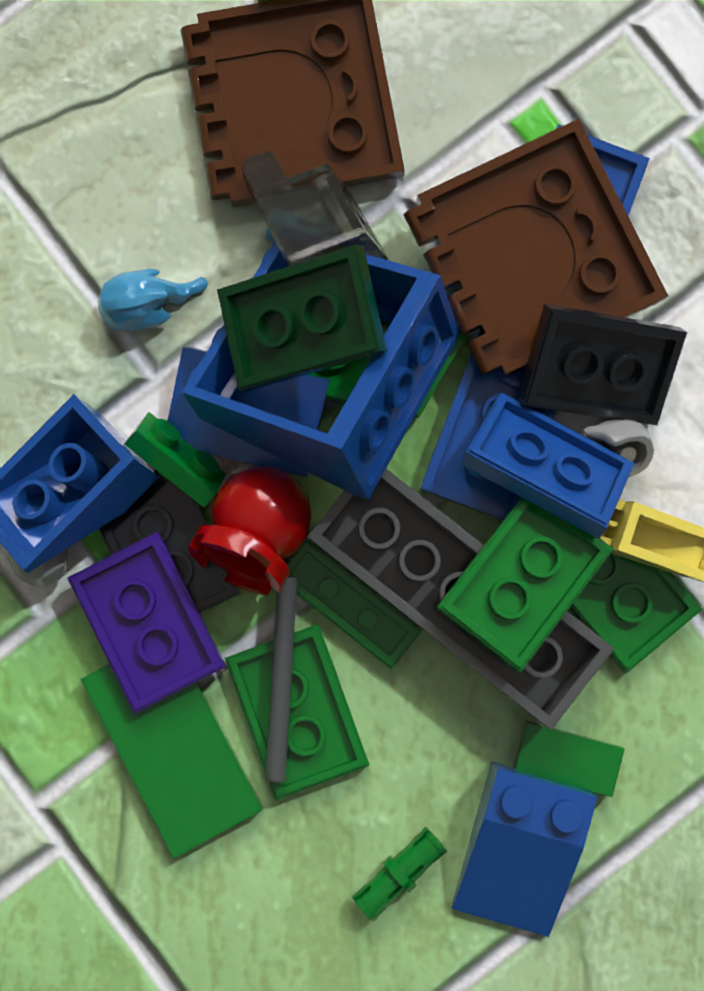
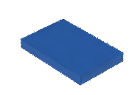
M183 346L167 420L179 431L181 438L197 451L201 450L211 455L258 466L278 467L284 472L307 477L308 472L198 417L182 394V391L186 386L190 373L198 367L207 350ZM307 374L248 392L241 391L235 401L319 430L330 379Z
M501 392L460 463L600 539L610 522L634 466V463L538 411L522 405L519 401Z

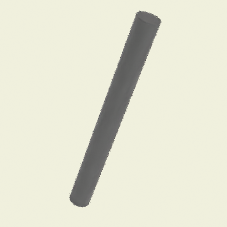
M287 578L280 593L276 592L265 778L266 781L271 782L286 781L297 578Z

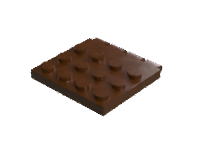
M272 0L198 13V23L181 28L186 63L188 65L206 63L204 66L188 70L194 108L196 111L201 112L215 111L199 115L196 118L203 157L214 158L223 156L221 160L205 164L212 200L230 198L232 207L404 177V163L372 0Z
M579 118L418 194L416 199L418 206L403 214L419 247L435 240L438 246L423 254L431 273L441 276L445 290L457 284L460 288L459 291L448 296V300L462 335L480 329L482 333L481 336L467 343L482 376L500 369L503 377L527 366L544 303L628 318L668 297Z

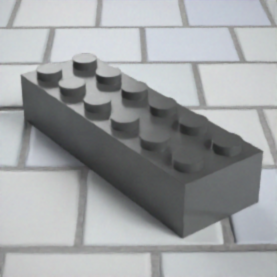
M387 468L369 500L344 490L307 536L316 546L550 730L554 728L615 649L567 611L522 672L517 673L448 619L436 607L484 545Z

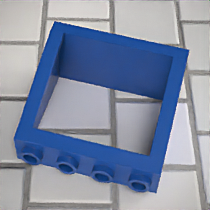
M282 230L272 248L268 249L264 254L262 263L254 277L344 248ZM366 254L380 320L390 324L384 335L387 352L371 357L328 434L235 401L241 391L238 389L225 325L216 331L208 351L198 367L190 373L182 394L201 420L353 495L369 500L459 338L460 332L440 275Z

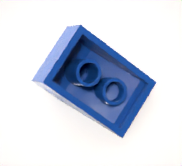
M75 394L0 468V543L23 571L28 573L123 514L159 478V475L141 457L124 445L126 440L105 417Z
M491 761L451 908L549 937L583 852L597 796L584 789L521 772L513 767Z

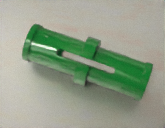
M425 826L413 841L395 857L389 855L383 861L384 867L357 893L352 895L353 900L356 901L357 906L370 920L375 921L405 891L410 893L417 886L415 881L433 863L448 852L447 849Z

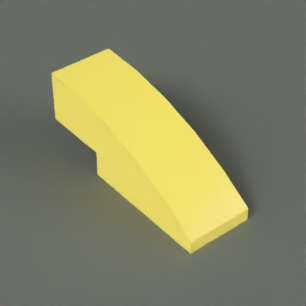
M619 499L610 522L600 539L613 548L612 554L704 583V527L634 501Z

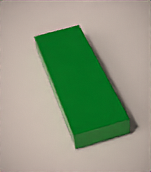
M308 539L287 560L286 564L289 567L288 578H297V595L391 670L422 632L420 628Z

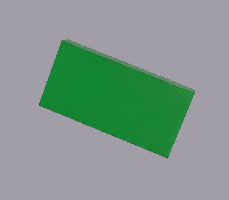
M525 721L513 768L538 777L613 797L625 748L556 728L550 730L541 724Z

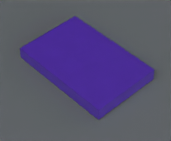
M159 532L67 577L134 714L227 667Z

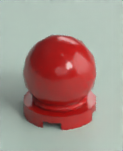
M252 466L231 475L216 493L211 510L213 525H202L199 527L188 549L190 555L203 568L206 567L210 560L216 566L227 571L228 573L224 579L225 582L248 592L268 596L271 588L278 593L282 591L289 576V567L283 560L295 554L308 538L311 507L308 494L293 477L278 467Z

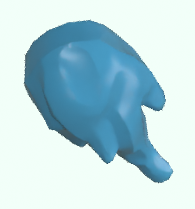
M157 269L120 273L104 283L98 299V310L102 320L111 329L116 331H137L162 325L171 317L168 312L164 311L162 305L170 302L178 305L183 304L189 296L206 289L208 285L207 280L204 277H200L187 283H174L154 277L160 273Z

